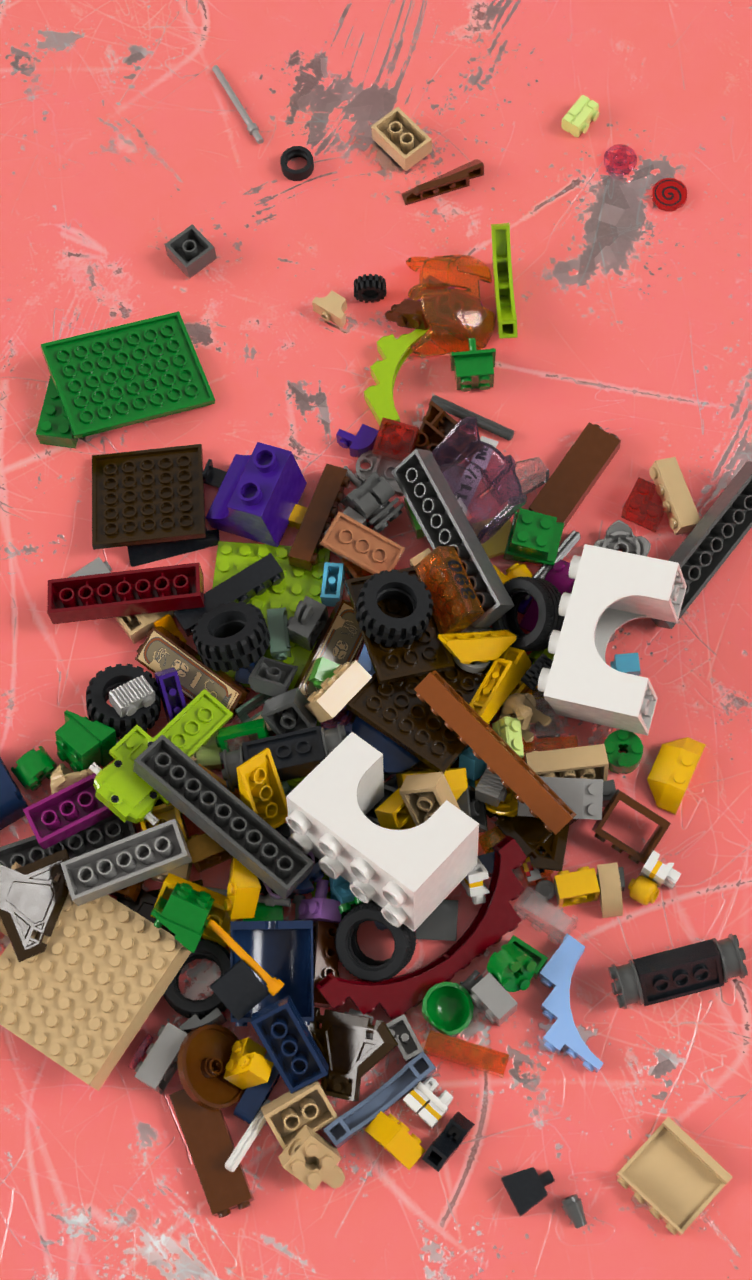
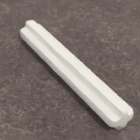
M265 1100V1102H264V1104H263L262 1106L268 1104V1103L271 1102V1101H270V1100ZM261 1108L225 1163V1168L230 1172L236 1170L266 1123Z

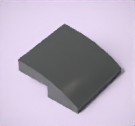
M443 900L416 929V939L456 941L459 900Z
M216 1008L202 1020L196 1014L180 1025L179 1028L189 1034L201 1026L210 1024L221 1026L227 1022V1019Z

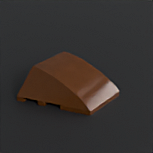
M430 400L427 413L423 417L420 430L417 432L408 454H411L416 448L431 451L443 473L486 445Z

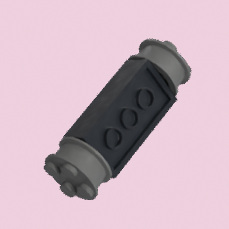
M338 724L336 728L325 730L323 727L315 726L244 742L237 750L227 752L224 749L219 755L221 763L224 764L222 776L224 781H226L227 789L235 792V789L239 788L237 767L266 748H269L281 782L308 776L347 737L345 727Z
M729 934L728 938L716 940L712 938L633 959V961L629 960L628 964L617 967L615 964H612V967L608 968L611 979H614V982L611 983L614 995L618 994L616 996L618 1006L623 1009H627V1005L638 1002L641 1005L648 1006L721 987L730 978L739 976L742 979L748 975L746 965L743 963V960H746L745 952L742 947L739 948L738 938L733 934Z

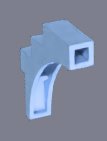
M568 935L539 973L540 982L548 988L551 986L554 988L541 1005L542 1014L549 1020L553 1018L556 1020L543 1037V1042H545L544 1046L552 1053L555 1051L560 1053L565 1047L567 1049L565 1052L574 1059L578 1057L583 1061L582 1065L590 1072L595 1070L598 1073L603 1066V1062L590 1051L582 1040L574 1024L570 1008L569 991L571 977L578 960L585 950V946Z

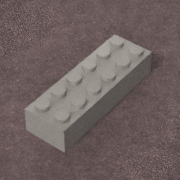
M172 819L60 864L72 901L80 906L190 863L192 859L180 824L176 819Z

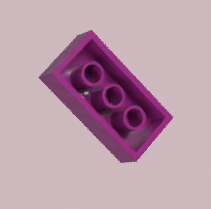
M95 773L23 809L33 833L43 849L114 814L95 797L96 790L93 786L96 777Z

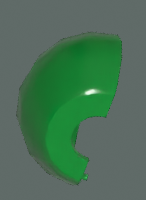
M442 982L435 984L428 990L422 1001L421 1012L425 1020L437 1031L444 1035H454L468 1027L473 1018L474 1006L471 996L464 987L457 983Z

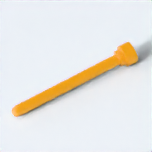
M213 919L208 920L207 925L267 984V991L272 996H275L285 984L280 979L272 978Z

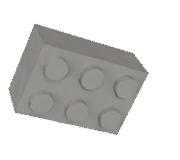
M169 1022L166 1026L163 1025L158 1031L157 1036L159 1037L155 1044L151 1043L148 1047L145 1060L143 1062L140 1061L136 1066L134 1077L162 1095L178 1069L179 1049L188 1034Z

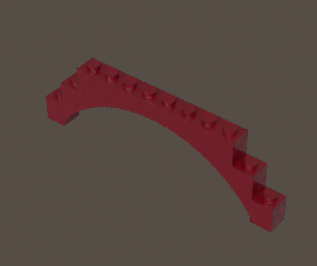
M507 835L492 847L495 851L494 866L488 888L490 893L486 894L485 897L486 902L482 904L477 916L465 933L444 954L413 972L382 982L348 980L335 977L330 972L315 984L326 1002L334 1009L335 1007L342 1006L349 997L363 1015L371 1013L376 1009V1005L380 1004L387 1016L394 1020L403 1014L406 1015V1011L410 1008L418 1006L428 990L435 984L450 981L457 971L468 967L471 960L483 955L489 946L501 941L502 936L507 932L515 930L522 920L509 901L517 899L524 890V887L512 872V869L519 868L527 858L516 840Z

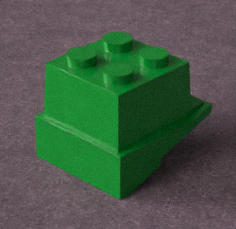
M469 338V351L450 352L451 371L455 373L457 390L467 392L477 388L480 390L490 389L494 384L496 349L477 350L476 339Z
M520 508L518 512L515 511L503 559L554 566L564 523L556 522L557 517Z
M66 710L64 712L65 724L55 732L58 757L62 761H66L74 772L87 770L94 762L99 767H105L113 761L114 758L109 754V750L116 745L115 730L99 721L92 722L86 716L83 718Z
M177 883L169 899L166 900L160 896L153 908L151 915L156 918L154 926L157 928H161L162 925L167 927L175 934V939L194 953L207 926V918L215 899L211 898V895L207 892L193 890L189 884Z

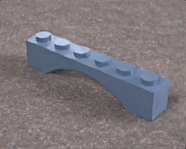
M424 1051L421 1052L370 1096L338 1117L323 1130L338 1149L370 1124L380 1111L384 1113L412 1091L420 1081L423 1082L436 1072V1067Z

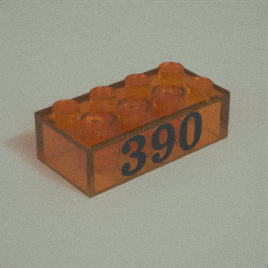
M454 546L436 547L414 567L420 581L424 582L427 586L426 590L431 592L433 610L444 634L461 633L485 613Z

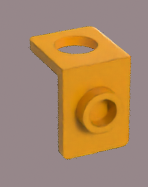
M170 614L154 622L155 627L162 626L176 637H179L184 643L187 642Z

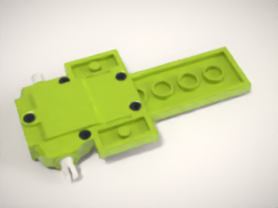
M203 689L154 738L138 725L134 726L109 750V754L115 759L113 763L103 769L95 762L89 767L96 774L93 783L96 790L95 797L124 823L126 821L139 823L148 820L155 826L159 819L152 812L157 800L161 799L167 806L170 802L133 771L134 760L162 734L191 758L233 717V713L207 690Z

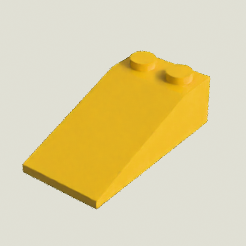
M266 748L238 766L237 777L240 800L276 829L286 822V817L288 816L287 801L269 748Z
M232 856L224 909L228 912L230 919L254 918L261 890L260 882L257 876Z

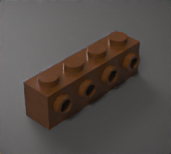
M324 921L313 923L314 1006L328 1008L331 1006L323 998L315 984L330 972L335 977H339L337 969L340 959L335 949V933L339 924Z

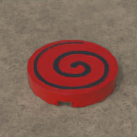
M665 178L654 185L652 200L661 210L675 211L677 208L684 206L687 200V189L681 181L675 178Z

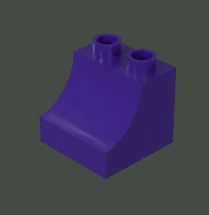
M257 442L251 455L235 454L206 516L211 528L278 547L290 522L288 519L295 504H298L307 485L292 451Z

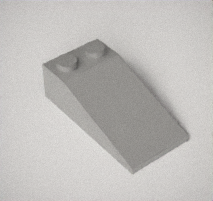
M540 777L575 812L576 816L573 819L602 820L603 779ZM518 801L517 816L534 817L529 811L530 808L525 803L523 804Z

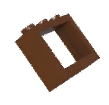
M617 789L602 812V820H597L592 830L596 833L594 836L602 842L608 840L613 843L611 847L619 853H622L624 850L630 854L628 856L630 860L637 864L640 861L645 864L671 823ZM619 800L658 824L640 853L601 829Z

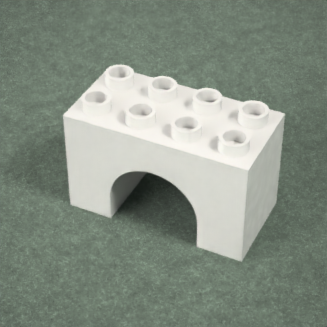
M585 544L582 556L574 555L570 562L569 578L575 579L572 593L564 592L561 596L558 614L565 618L561 631L553 630L551 633L548 652L555 655L551 669L543 667L540 672L538 691L544 692L545 701L549 703L556 715L648 736L658 699L649 678L623 673L606 664V648L614 632L625 623L634 619L653 618L678 623L687 586L680 565L677 562Z
M351 732L286 796L288 810L286 822L290 828L288 841L305 855L311 851L320 860V868L330 878L337 879L339 876H342L351 883L350 890L360 901L368 903L372 899L382 907V915L390 924L395 927H400L404 924L415 932L477 865L479 823L447 800L428 820L410 829L392 830L371 822L366 817V814L384 797L383 754Z

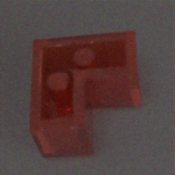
M638 478L622 509L621 518L656 533L665 512L664 507L651 502L656 485Z

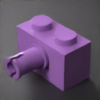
M321 879L316 883L315 897L313 899L301 900L298 909L300 920H313V923L316 921L341 922L342 914L338 907L342 904L340 901L327 898L328 880Z

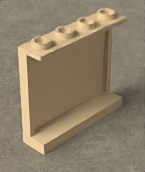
M669 1117L664 1120L616 1174L619 1177L617 1181L625 1189L629 1187L635 1193L633 1197L643 1205L645 1202L651 1208L649 1212L658 1220L662 1218L667 1223L665 1227L673 1235L678 1234L679 1236L684 1233L721 1189L733 1178Z

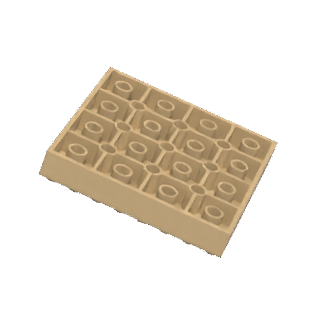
M57 874L54 881L58 882L60 875ZM69 892L51 937L44 935L42 943L47 944L44 952L19 962L10 942L0 956V1025L99 1091L191 951L178 942L175 936L162 928L155 927L154 923L109 895L78 906L72 901ZM36 931L32 932L31 938H35Z

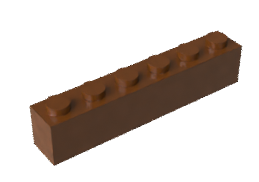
M326 463L289 552V565L311 571L313 565L317 564L319 550L323 549L320 543L324 537V532L332 524V518L336 517L338 503H341V500L344 498L343 491L345 488H348L350 483L348 469Z

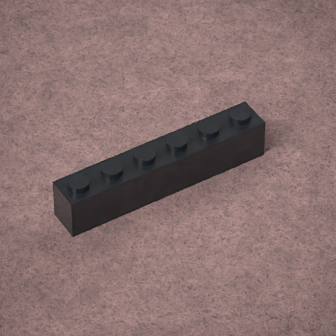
M270 553L204 593L205 607L176 610L173 612L175 618L189 637L193 635V629L198 619H201V616L204 613H208L211 608H217L220 604H229V602L233 601L236 603L242 601L247 604L252 597L261 595L270 586L281 583L283 578H285L283 570Z

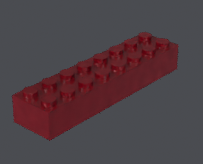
M199 562L48 580L47 613L53 624L205 607L204 577Z

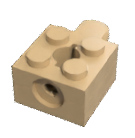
M307 1125L300 1130L278 1156L282 1167L313 1191L322 1181L334 1189L340 1187L345 1181L344 1172L337 1166V1163L342 1159L337 1148Z

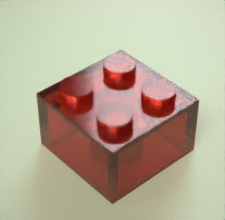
M383 417L373 447V456L400 464L414 451L420 432L419 428Z

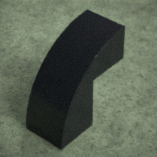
M457 1112L443 1132L430 1145L422 1159L439 1172L475 1124L460 1112Z

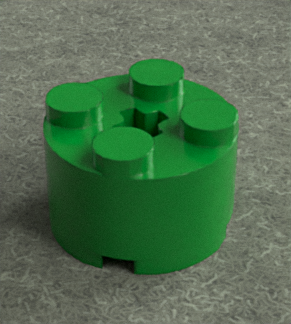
M621 729L608 735L604 742L609 762L608 769L617 774L633 772L639 766L643 754V744L640 738L633 732Z
M39 746L40 750L38 751L34 749L28 751L16 761L18 766L16 768L12 766L11 771L25 789L37 790L45 778L50 779V773L57 767V764L43 746Z
M509 943L501 946L502 949L498 953L494 952L488 961V973L490 972L508 992L526 990L530 986V980L534 975L537 966L536 962L515 944Z

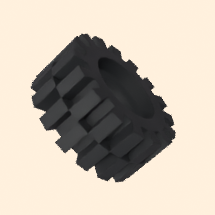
M364 274L363 277L358 276V279L354 280V297L360 302L365 301V303L383 300L386 297L385 278L381 275L378 277V274L374 276L372 274H369V276Z
M542 653L527 670L521 681L534 690L538 685L542 668L551 669L553 661Z

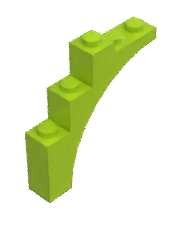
M509 223L491 224L492 266L499 339L516 338L518 334L512 277Z
M430 327L427 330L415 329V331L409 334L401 335L398 339H395L394 335L391 334L383 336L377 341V350L383 360L376 361L370 366L371 376L377 385H372L364 391V399L384 434L401 427L400 417L393 400L395 380L401 366L409 355L419 346L432 339V329Z

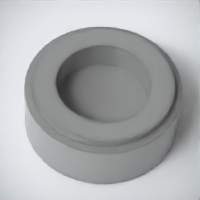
M542 880L535 887V894L541 900H550L556 893L554 884L549 880Z

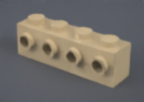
M676 457L656 460L650 467L649 474L655 483L656 492L661 498L663 510L668 516L669 526L673 529L675 535L691 532L700 521V517Z

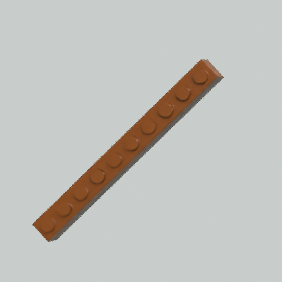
M436 671L430 672L414 688L417 692V697L431 706V711L445 721L444 724L449 730H454L459 735L458 738L464 745H469L473 749V754L487 764V768L491 773L497 774L502 779L501 783L506 788H511L515 792L517 800L523 804L525 803L530 808V813L534 817L540 818L544 822V827L550 833L554 832L556 835L576 816L575 812Z

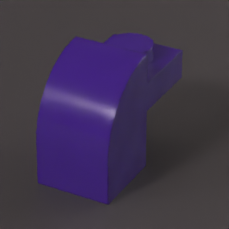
M362 424L356 436L341 429L336 434L337 443L343 448H349L350 456L360 457L363 453L374 450L380 440L379 430Z

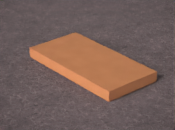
M340 511L320 543L323 547L372 574H379L384 570L388 572L394 570L405 550L403 546Z

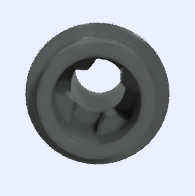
M574 1194L563 1199L562 1208L575 1228L586 1225L587 1221L581 1198Z

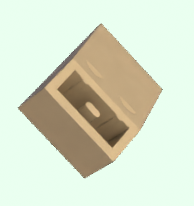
M176 610L114 618L135 644L144 638L151 628L155 627L154 622L167 614H170L173 618L175 616L173 612Z

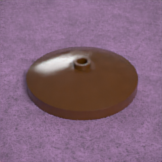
M205 1025L191 1031L180 1046L177 1061L179 1078L188 1096L198 1105L211 1110L223 1109L235 1104L246 1090H242L224 1079L226 1065L232 1054V1046L239 1039L229 1029L220 1025Z

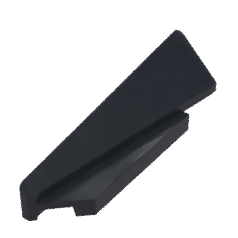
M206 528V538L127 546L130 564L132 567L216 546L218 541H220L219 530L207 531Z

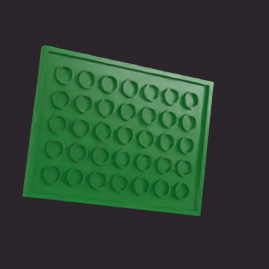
M179 311L41 344V351L75 439L215 404L214 395Z

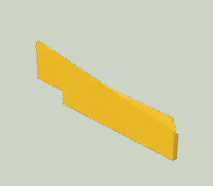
M509 647L503 659L498 658L493 662L469 705L487 724L490 723L531 666V661L525 650Z

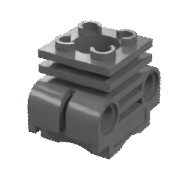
M375 471L360 484L359 488L352 490L341 500V503L345 506L344 509L348 506L365 519L369 520L367 527L373 525L372 530L378 533L389 525L387 523L388 520L391 522L402 513L400 509L405 506L401 503L396 508L393 507L399 501V498H395L392 502L388 501L395 492L382 475L379 476Z

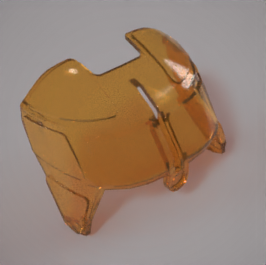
M468 255L408 258L406 264L411 270L417 272L421 268L419 284L409 290L408 297L413 301L421 299L423 314L429 326L428 331L421 339L411 346L413 353L419 356L450 354V352L469 351V338L476 339L477 350L485 348L495 327L494 313L482 307L480 301L479 280L487 283L492 282L488 266L480 259ZM449 287H458V288H465L466 290L453 289V288H452V289H447V288H449Z

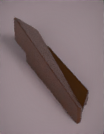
M475 159L428 182L417 185L415 188L402 193L405 205L470 186V179L484 175V164L480 160Z

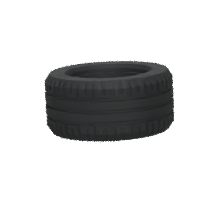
M516 577L510 579L503 585L515 606L492 624L493 630H508L516 635V641L510 647L525 651L544 650L548 647L552 631H561L565 617L558 614L562 595L551 582L541 578ZM531 594L537 601L539 617L536 627L531 633L525 634L519 627L517 620L518 608L524 597Z
M373 900L356 906L342 918L335 933V949L340 959L339 961L350 974H353L355 977L357 976L358 979L363 981L382 982L397 975L410 962L415 951L416 933L404 924L400 927L390 924L381 913L382 907ZM377 921L391 931L395 946L391 958L384 961L373 960L360 950L357 943V930L362 922Z
M200 939L195 952L190 953L163 994L168 1004L177 1013L186 1018H191L196 1014L202 1020L216 1008L221 1013L228 1009L215 993L203 1000H191L184 997L179 989V976L182 969L189 962L196 959H208L215 962L221 970V976L230 969L229 952L223 946L208 939Z

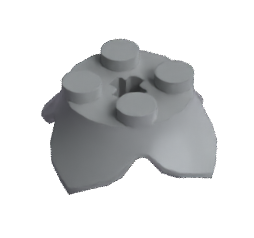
M617 520L609 526L605 538L597 540L593 546L617 551L622 549L623 552L647 556L651 543L642 536H634L628 524Z

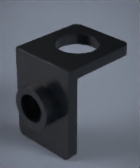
M209 459L202 473L204 483L220 488L227 472L214 468L212 460Z

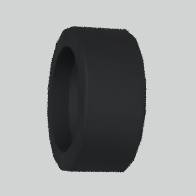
M293 146L287 148L280 158L281 170L284 176L290 180L302 181L307 179L314 170L313 156L305 147ZM295 157L307 160V165L299 170L290 169L287 163Z

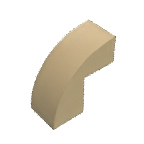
M617 862L597 865L602 917L623 916L622 891Z

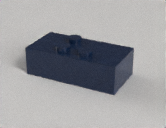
M289 995L252 1014L251 1024L290 1093L328 1075L329 1065Z

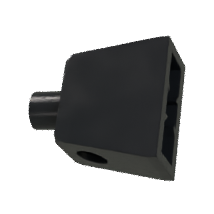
M534 1167L501 1178L520 1217L548 1196L545 1186L555 1181L550 1170L538 1175Z

